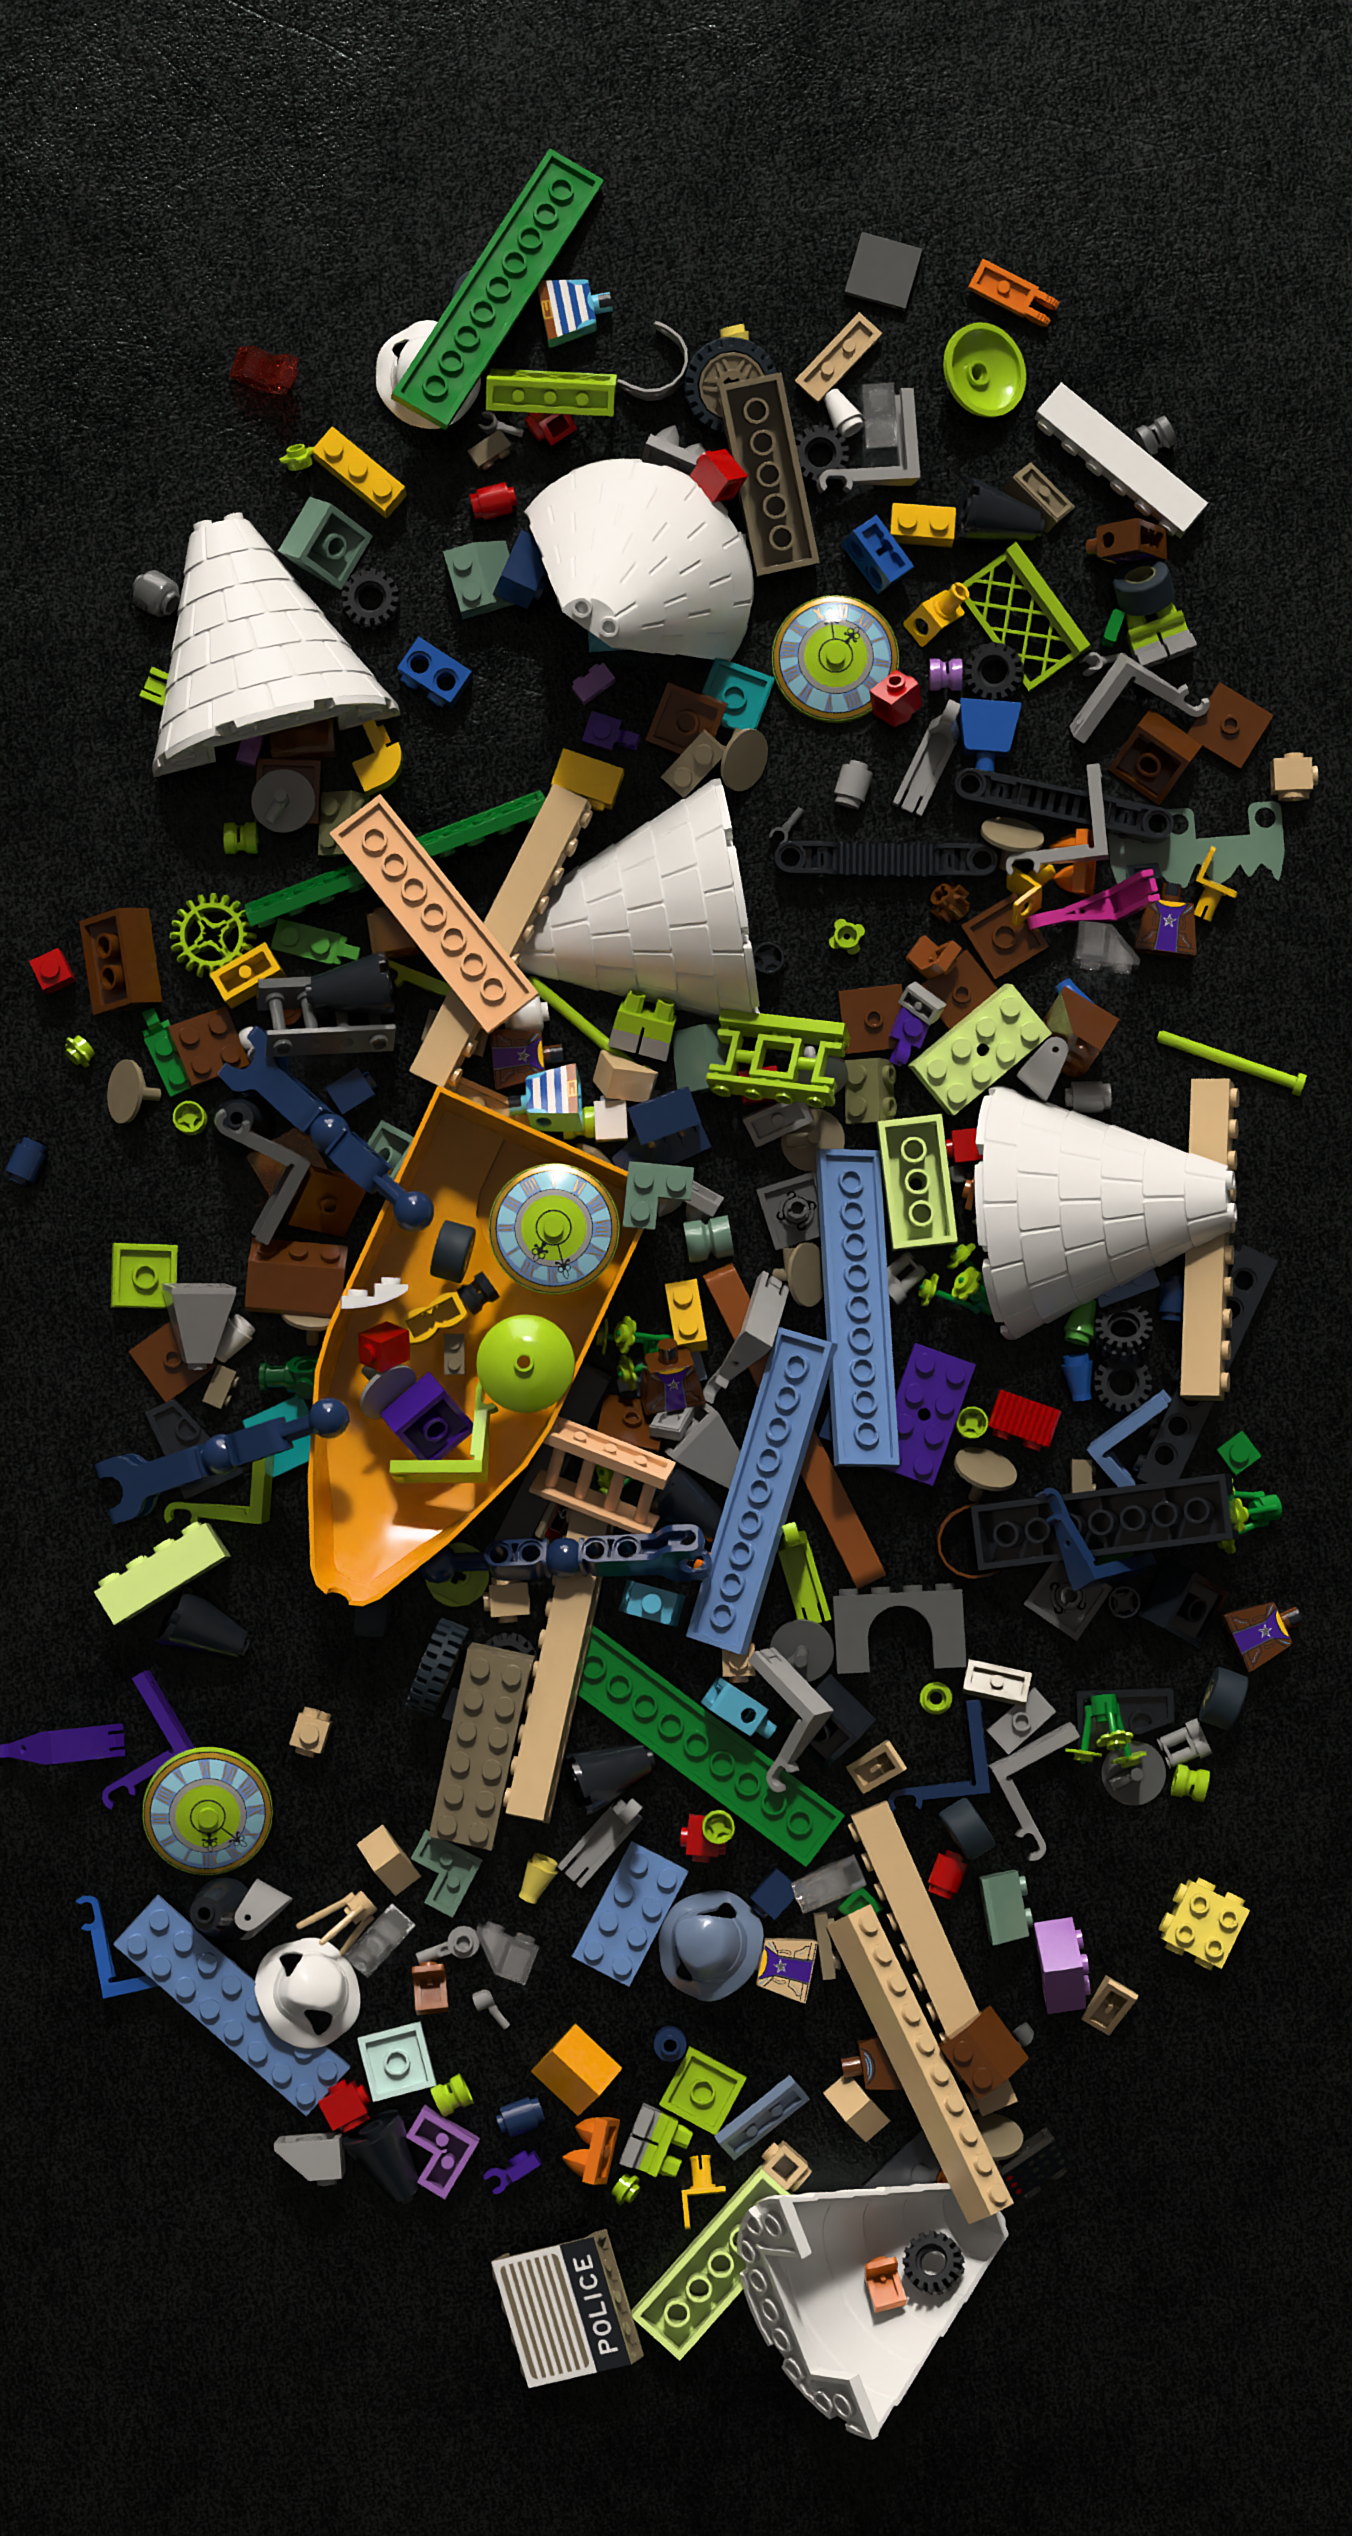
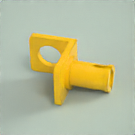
M956 582L948 591L944 590L923 602L904 621L905 628L921 647L927 645L941 629L965 614L960 605L969 598L967 587ZM917 618H921L927 623L929 628L927 634L920 633L916 628Z
M1212 845L1196 877V881L1202 883V886L1205 888L1194 910V915L1201 917L1205 906H1208L1203 916V919L1212 921L1213 914L1222 896L1227 894L1236 898L1238 894L1235 890L1203 877L1216 850V847Z
M1051 864L1048 866L1041 865L1039 874L1033 870L1024 874L1014 866H1012V869L1015 873L1011 877L1007 873V888L1013 893L1016 892L1017 896L1020 897L1013 904V924L1016 926L1020 925L1041 908L1042 886L1056 876L1055 869ZM1027 902L1029 904L1028 908L1021 913L1023 906Z
M701 2155V2170L699 2169L698 2156L689 2157L693 2186L688 2190H682L685 2229H690L687 2196L726 2193L725 2186L716 2187L715 2184H712L710 2155Z

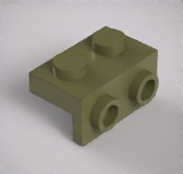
M352 790L321 792L318 856H346L329 833L370 802L369 795Z
M882 1058L845 1060L848 1069V1079L845 1084L846 1124L878 1123V1121L894 1120V1115L897 1111V1104L894 1099V1083L896 1081L894 1064Z

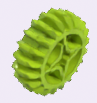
M211 893L210 903H206L204 896L199 895L198 901L200 905L195 907L191 900L187 901V906L191 911L187 914L184 910L179 909L177 912L184 919L183 922L178 920L172 921L173 927L180 929V932L170 933L172 940H180L179 943L171 946L172 951H183L177 957V961L184 963L190 960L185 968L188 972H192L198 966L197 976L199 978H203L206 969L209 970L211 980H213L210 976L212 972L242 956L244 951L249 952L254 949L252 945L247 944V941L257 939L255 933L247 932V930L253 929L255 925L250 926L249 921L243 922L247 918L245 910L237 913L241 903L236 900L228 907L230 902L229 896L224 895L221 902L218 903L216 893ZM221 912L229 915L231 918L227 921L211 923L204 914ZM196 920L201 928V933L194 941L195 944L189 947L188 933L191 925ZM205 924L215 933L221 931V935L217 936L220 938L219 942L223 947L222 949L212 940L206 942L205 938L209 937L207 935L208 931L204 927ZM238 926V943L231 953L226 946V938L233 932L232 929ZM213 949L220 953L223 959L205 961L195 955L199 952L203 953Z

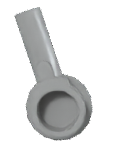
M459 1926L452 1930L447 1942L416 1953L419 1964L431 1962L449 1954L459 1958H469L479 1948V1936L471 1927Z

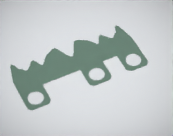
M1275 801L1257 802L1249 806L1250 835L1196 839L1194 813L1189 808L1167 809L1172 816L1176 814L1185 816L1188 820V829L1179 835L1171 832L1169 837L1159 844L1142 843L1141 841L1127 838L1122 839L1108 833L1110 865L1117 884L1127 879L1126 865L1158 863L1161 875L1169 883L1180 884L1182 888H1186L1197 864L1202 866L1211 845L1216 847V850L1208 865L1206 874L1214 882L1221 884L1229 879L1238 865L1242 866L1248 877L1253 875L1260 864H1264L1266 868L1271 869L1274 878L1278 881L1281 876L1285 849L1281 806ZM1265 807L1270 808L1275 813V822L1268 828L1260 827L1255 821L1256 812ZM1161 821V823H1162V832H1163V831L1165 830V825H1164V823Z

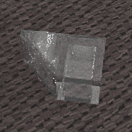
M894 382L862 385L861 408L866 449L898 447Z
M1079 921L1077 924L1073 963H1080L1081 969L1099 970L1100 966L1112 967V972L1130 974L1131 969L1136 970L1139 967L1140 958L1112 924Z
M855 1855L824 1865L791 1883L795 1899L799 1903L803 1914L867 1885Z
M391 1904L344 1957L368 1978L415 1927V1924L395 1905Z
M487 1921L485 1926L479 1924L476 1934L494 1974L526 1985L539 1946L534 1944L535 1938L517 1932L516 1937L503 1933L505 1927Z

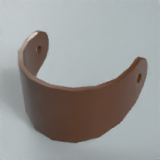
M981 1501L960 1507L949 1513L940 1524L936 1536L937 1552L944 1566L954 1575L966 1579L985 1578L1002 1572V1569L982 1575L971 1576L964 1574L950 1566L941 1552L940 1538L944 1526L955 1514L971 1508V1506L981 1505Z

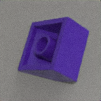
M430 1372L426 1373L379 1413L418 1460H441L472 1434L473 1422Z

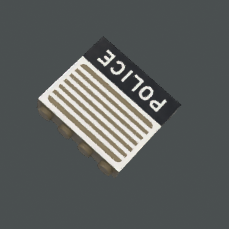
M607 2229L596 2231L583 2239L513 2256L505 2253L492 2261V2275L494 2281L499 2286L502 2296V2309L510 2323L511 2340L513 2345L517 2347L521 2361L520 2370L522 2376L526 2378L528 2388L631 2365L644 2356Z

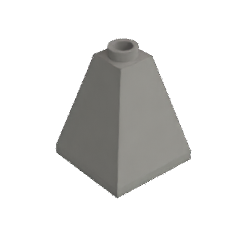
M162 1283V1293L182 1361L188 1363V1369H207V1363H213L236 1295V1287L225 1283Z
M706 1403V1405L700 1406L681 1441L665 1438L660 1443V1449L676 1462L730 1489L740 1451L720 1414Z

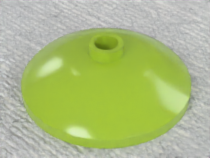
M989 323L969 324L959 329L951 337L945 349L943 368L947 385L957 402L970 413L985 418L998 417L1011 411L1021 400L1026 385L1024 359L1014 340L1005 331Z
M516 1315L497 1323L485 1335L477 1353L476 1367L478 1378L484 1391L494 1402L514 1412L532 1413L552 1406L565 1394L574 1375L575 1359L568 1338L554 1323L535 1315ZM523 1356H527L530 1359V1365L525 1369L520 1368L518 1365L519 1359Z

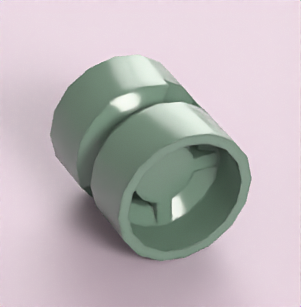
M727 1215L710 1218L706 1225L701 1220L683 1223L690 1263L707 1260L709 1254H713L717 1259L734 1256Z

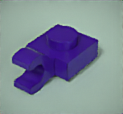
M592 711L582 743L612 753L615 744L637 751L641 738H639V734L620 730L622 720Z
M905 1007L899 1009L888 1037L897 1041L889 1062L899 1067L907 1063L911 1048L915 1050L921 1048L929 1028L926 1022Z
M525 2150L521 2151L509 2160L511 2165L505 2170L491 2168L486 2171L483 2176L485 2180L494 2175L498 2176L501 2180V2184L493 2189L494 2194L501 2193L507 2185L541 2165V2160L535 2150L529 2154Z

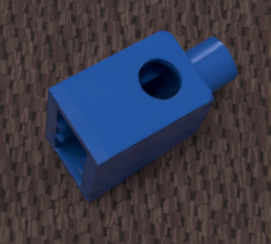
M961 698L959 702L961 704L959 719L963 754L976 755L975 769L994 772L995 757L1005 758L1008 757L1021 709V702Z

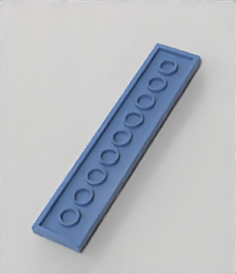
M819 1149L815 1153L826 1335L828 1342L838 1344L829 1374L834 1466L896 1467L900 1465L880 1151Z
M778 1327L711 1549L712 1570L702 1580L686 1637L740 1655L747 1654L782 1536V1526L785 1525L832 1367V1359L838 1344Z

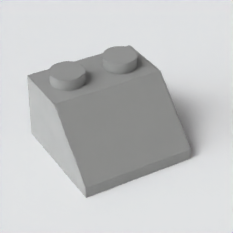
M330 2132L279 2136L274 2143V2151L308 2181H317V2186L335 2185L337 2180L342 2179L346 2172L345 2148L342 2141L344 2133Z

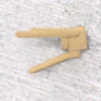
M362 1891L356 1895L351 1892L344 1899L297 1923L296 1927L301 1929L348 1905L344 1909L347 1916L319 1940V1945L323 1946L351 1921L355 1924L360 1922L340 1950V1955L344 1956L366 1926L375 1919L372 1915L377 1911V1908Z

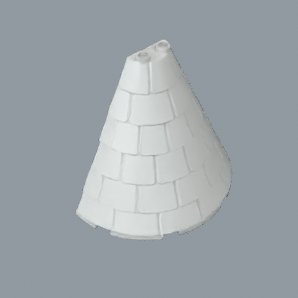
M640 459L603 460L574 469L556 482L551 483L524 511L531 523L529 525L543 556V564L547 570L548 578L555 591L562 612L612 648L668 655L680 654L712 660L715 658L732 660L748 628L750 608L754 599L752 564L741 532H737L734 524L728 517L727 509L721 502L712 503L691 477L669 466L663 465L661 467L644 463Z
M242 513L229 514L224 517V521L212 523L211 520H204L193 525L194 532L189 537L184 568L185 578L177 612L178 621L171 650L172 659L164 693L166 697L158 731L159 739L152 766L154 777L216 762L214 747L332 717H336L340 731L360 726L371 719H374L376 722L401 715L398 704L377 682L376 677L351 650L350 645L326 619L325 614L300 587V583L274 555L272 548L250 521L243 518Z
M712 779L689 797L680 800L652 821H647L582 866L574 868L564 875L556 886L552 885L547 894L550 897L547 908L542 915L537 914L532 924L535 926V931L528 943L523 942L518 952L521 955L518 963L521 972L552 980L565 981L596 991L602 990L622 997H627L630 989L642 991L646 994L645 1001L657 1004L658 998L663 997L675 1001V1010H682L719 1021L721 1009L760 1013L758 1012V1006L760 1005L753 952L748 938L749 930L736 848L732 842V826L721 779Z
M1005 1085L990 1087V1096H984L976 1135L978 1153L983 1155V1161L975 1165L978 1244L982 1245L984 1252H988V1258L983 1260L982 1272L990 1308L995 1322L1005 1323V1326H1001V1334L1008 1340H1017V1338L1040 1325L1052 1322L1116 1286H1123L1156 1266L1160 1267L1188 1250L1232 1230V1223L1237 1221L1236 1204L1231 1203L1230 1190H1235L1234 1171H1229V1166L1193 1153H1186L1157 1140L1147 1139L1118 1126L1105 1124L1050 1102L1044 1103L1040 1098L1030 1097Z
M948 2182L804 2193L801 2195H773L759 2201L756 2206L750 2208L744 2215L738 2232L737 2255L745 2261L746 2269L740 2273V2278L751 2313L768 2346L775 2344L785 2358L782 2366L784 2372L801 2393L826 2417L831 2419L838 2415L847 2422L845 2424L847 2431L873 2440L878 2437V2433L893 2407L898 2406L939 2337H944L962 2305L967 2302L1009 2233L1006 2228L1005 2218L1000 2211L968 2225ZM929 2231H935L937 2234H940V2232L946 2234L948 2238H951L957 2244L964 2257L965 2263H962V2266L965 2268L964 2274L960 2273L959 2275L961 2281L959 2284L955 2282L952 2285L954 2289L951 2291L943 2290L944 2294L938 2295L936 2292H933V2295L926 2294L925 2291L921 2292L910 2282L903 2270L905 2266L902 2264V2257H906L904 2253L905 2247L910 2248L912 2244L909 2241L912 2238L915 2240L919 2239L918 2234L922 2232L925 2235H928ZM938 2251L927 2253L922 2260L923 2271L929 2275L940 2273L945 2267V2256ZM881 2256L887 2258L896 2257L898 2262L897 2270L907 2303L905 2306L875 2313L864 2280L865 2264Z

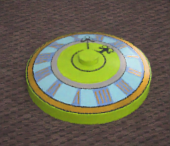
M839 595L819 597L796 608L780 626L772 650L773 675L783 697L801 714L826 723L849 722L872 712L869 691L893 671L898 670L899 663L897 642L891 627L884 617L873 607L861 600Z
M565 1164L538 1165L516 1175L498 1194L489 1218L490 1245L501 1268L519 1285L542 1294L558 1295L571 1293L594 1282L611 1263L619 1241L618 1213L606 1188L589 1173Z
M194 1748L172 1757L153 1775L143 1800L144 1828L149 1842L155 1851L172 1866L193 1874H221L243 1865L262 1847L272 1823V1799L263 1775L249 1760L223 1748Z

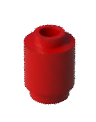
M506 482L476 489L477 493L469 494L476 519L484 518V520L511 514L513 513L512 506L518 505L514 488H507Z
M948 1849L945 1855L938 1853L928 1880L931 1883L928 1891L952 1900L954 1894H958L969 1864L963 1862L965 1856Z

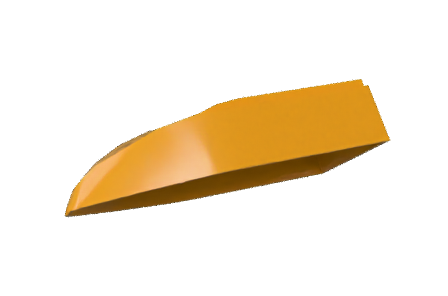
M437 1086L395 1178V1181L406 1192L420 1191L426 1194L434 1205V1217L430 1225L422 1231H405L395 1221L393 1205L386 1199L342 1296H348V1289L368 1290L367 1296L373 1297L374 1284H381V1277L401 1278V1284H408V1291L387 1302L362 1308L340 1309L339 1300L327 1327L315 1369L313 1404L322 1398L331 1397L338 1399L347 1407L350 1422L346 1431L336 1438L326 1439L315 1433L311 1434L308 1466L310 1568L318 1588L325 1594L330 1592L339 1593L347 1598L349 1605L365 1606L379 1600L445 1547L527 1467L558 1416L644 1230L623 1227L628 1171L441 1086ZM553 1163L574 1166L595 1177L606 1188L615 1204L620 1228L615 1255L601 1276L580 1290L558 1295L537 1293L512 1280L497 1262L489 1239L490 1213L502 1188L516 1175L529 1168ZM446 1220L470 1226L476 1230L472 1255L461 1283L437 1278L430 1274L431 1260L440 1229ZM483 1271L500 1295V1298L493 1303L487 1302L484 1304L482 1311L476 1315L472 1314L461 1298L469 1314L464 1322L454 1328L440 1330L428 1342L418 1345L410 1344V1360L402 1364L409 1366L414 1371L416 1382L426 1373L430 1372L473 1422L476 1386L479 1382L476 1367L477 1353L482 1340L492 1327L504 1319L516 1315H535L554 1323L568 1338L575 1359V1369L571 1384L565 1394L552 1406L532 1413H520L505 1409L494 1402L485 1392L484 1403L491 1404L493 1402L499 1410L494 1414H490L487 1483H396L389 1473L390 1460L418 1459L383 1418H368L360 1409V1397L369 1380L361 1372L365 1365L359 1363L358 1333L385 1321L400 1326L399 1321L408 1312L416 1308L428 1307L434 1299L442 1294L457 1292L456 1289L463 1284H470L474 1280V1276ZM464 1333L465 1375H444V1334ZM523 1356L519 1359L518 1365L520 1368L525 1369L529 1367V1357ZM472 1434L441 1460H473L475 1457L470 1456Z

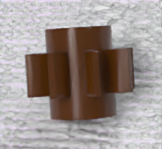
M952 881L949 884L939 885L931 895V902L935 905L931 912L940 920L944 919L947 923H950L951 920L957 921L962 919L969 910L970 903L965 900L969 892L961 885L957 886Z

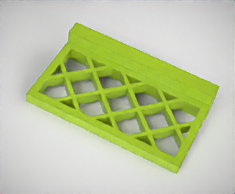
M491 368L490 375H487L486 410L614 416L617 375Z
M1015 542L1006 549V552L962 584L967 589L975 583L988 585L985 603L972 601L970 598L964 602L993 642L1005 644L1007 633L1025 636L1022 654H1018L1023 665L1025 664V659L1043 661L1042 673L1030 682L1024 674L1022 682L1030 692L1092 647L1018 543ZM1005 561L1013 570L1011 584L993 581L995 569ZM990 573L989 581L981 580L983 577ZM1016 576L1024 586L1015 585ZM992 586L1010 588L1007 606L989 604ZM1014 589L1025 590L1030 593V609L1011 607ZM1035 602L1042 611L1034 610ZM976 606L984 607L983 616ZM988 608L1006 610L1004 628L990 627L986 621ZM1011 611L1029 614L1026 632L1008 629ZM1033 615L1046 616L1050 621L1048 635L1030 633ZM1053 627L1061 637L1052 636ZM995 632L1003 633L1002 641H1000ZM1029 637L1047 639L1044 657L1026 655ZM1051 640L1065 642L1071 653L1061 660L1048 658ZM1047 662L1056 663L1048 670H1046Z

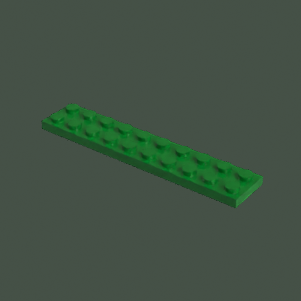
M548 150L391 394L392 400L445 431L447 430L604 183L602 178L554 150Z
M538 790L417 837L416 840L430 857L437 855L438 858H443L455 853V847L467 843L468 847L484 842L486 840L484 836L497 832V835L511 832L515 829L514 824L526 820L528 824L534 823L546 798L541 790ZM350 863L244 904L246 916L250 926L257 924L259 928L266 927L277 921L275 917L288 913V916H294L306 910L305 905L317 901L321 905L336 899L335 894L347 890L348 893L359 891L366 887L365 882L367 881L355 866Z
M592 1626L578 1695L807 1867L845 1815L789 1772H786L785 1769L781 1771L779 1778L785 1784L786 1790L782 1792L773 1791L766 1779L767 1772L774 1763L773 1760L597 1627Z

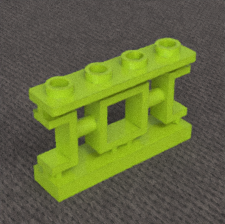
M721 1009L719 1017L721 1029H718L717 1035L721 1043L731 1045L726 1065L710 1063V1073L706 1074L705 1080L713 1093L723 1097H729L731 1094L743 1095L748 1099L756 1101L762 1100V1098L775 1099L782 1104L801 1102L814 1108L834 1106V1092L837 1091L838 1086L834 1078L824 1077L828 1057H844L845 1048L848 1049L851 1037L845 1023ZM742 1036L757 1038L755 1051L741 1050L744 1041ZM804 1044L819 1045L817 1058L803 1057L805 1051ZM767 1048L792 1051L788 1073L762 1070ZM738 1062L751 1064L750 1077L735 1076ZM800 1070L813 1071L812 1085L797 1083Z

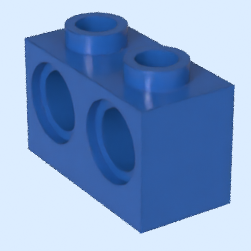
M877 515L852 531L841 543L878 595L902 579L914 567Z
M419 636L397 668L402 676L400 680L413 690L420 687L429 693L427 698L441 708L444 704L453 708L473 678L471 670ZM417 660H425L429 663V667L424 673H415L411 668ZM444 677H451L456 682L455 686L449 691H443L438 687L439 681Z

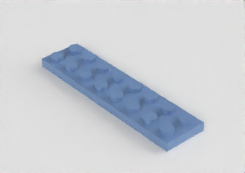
M157 1895L114 1942V1946L304 2115L307 2116L318 2104V2101L329 2092L327 2088L335 2085L350 2069V2065L327 2045L315 2049H305L293 2046L280 2039L272 2031L259 2007L254 1991L255 1980L161 1896Z

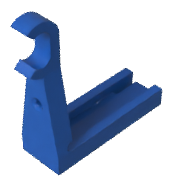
M82 1896L77 1899L76 1902L80 1905L89 1902L93 1907L94 1922L92 1924L85 1923L81 1929L91 1930L103 1999L159 1986L148 1975L119 1982L112 1981V1978L116 1977L100 1902L93 1896Z

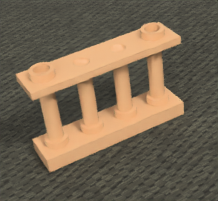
M557 1416L551 1430L542 1442L554 1447L548 1470L539 1471L530 1486L529 1492L627 1530L632 1534L652 1533L660 1516L649 1512L656 1488L664 1490L673 1474L676 1462ZM566 1452L584 1459L577 1483L559 1477ZM596 1464L614 1471L607 1495L589 1488ZM626 1476L644 1482L637 1507L619 1500Z

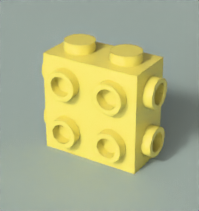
M1198 1877L1196 1883L1188 1879L1186 1885L1182 1883L1179 1885L1173 1897V1901L1177 1904L1172 1914H1165L1159 1926V1930L1162 1931L1160 1938L1167 1941L1165 1948L1183 1956L1184 1951H1187L1196 1956L1195 1963L1209 1970H1212L1214 1965L1222 1969L1250 1910L1243 1907L1245 1900L1229 1892L1223 1897L1214 1892L1215 1885Z

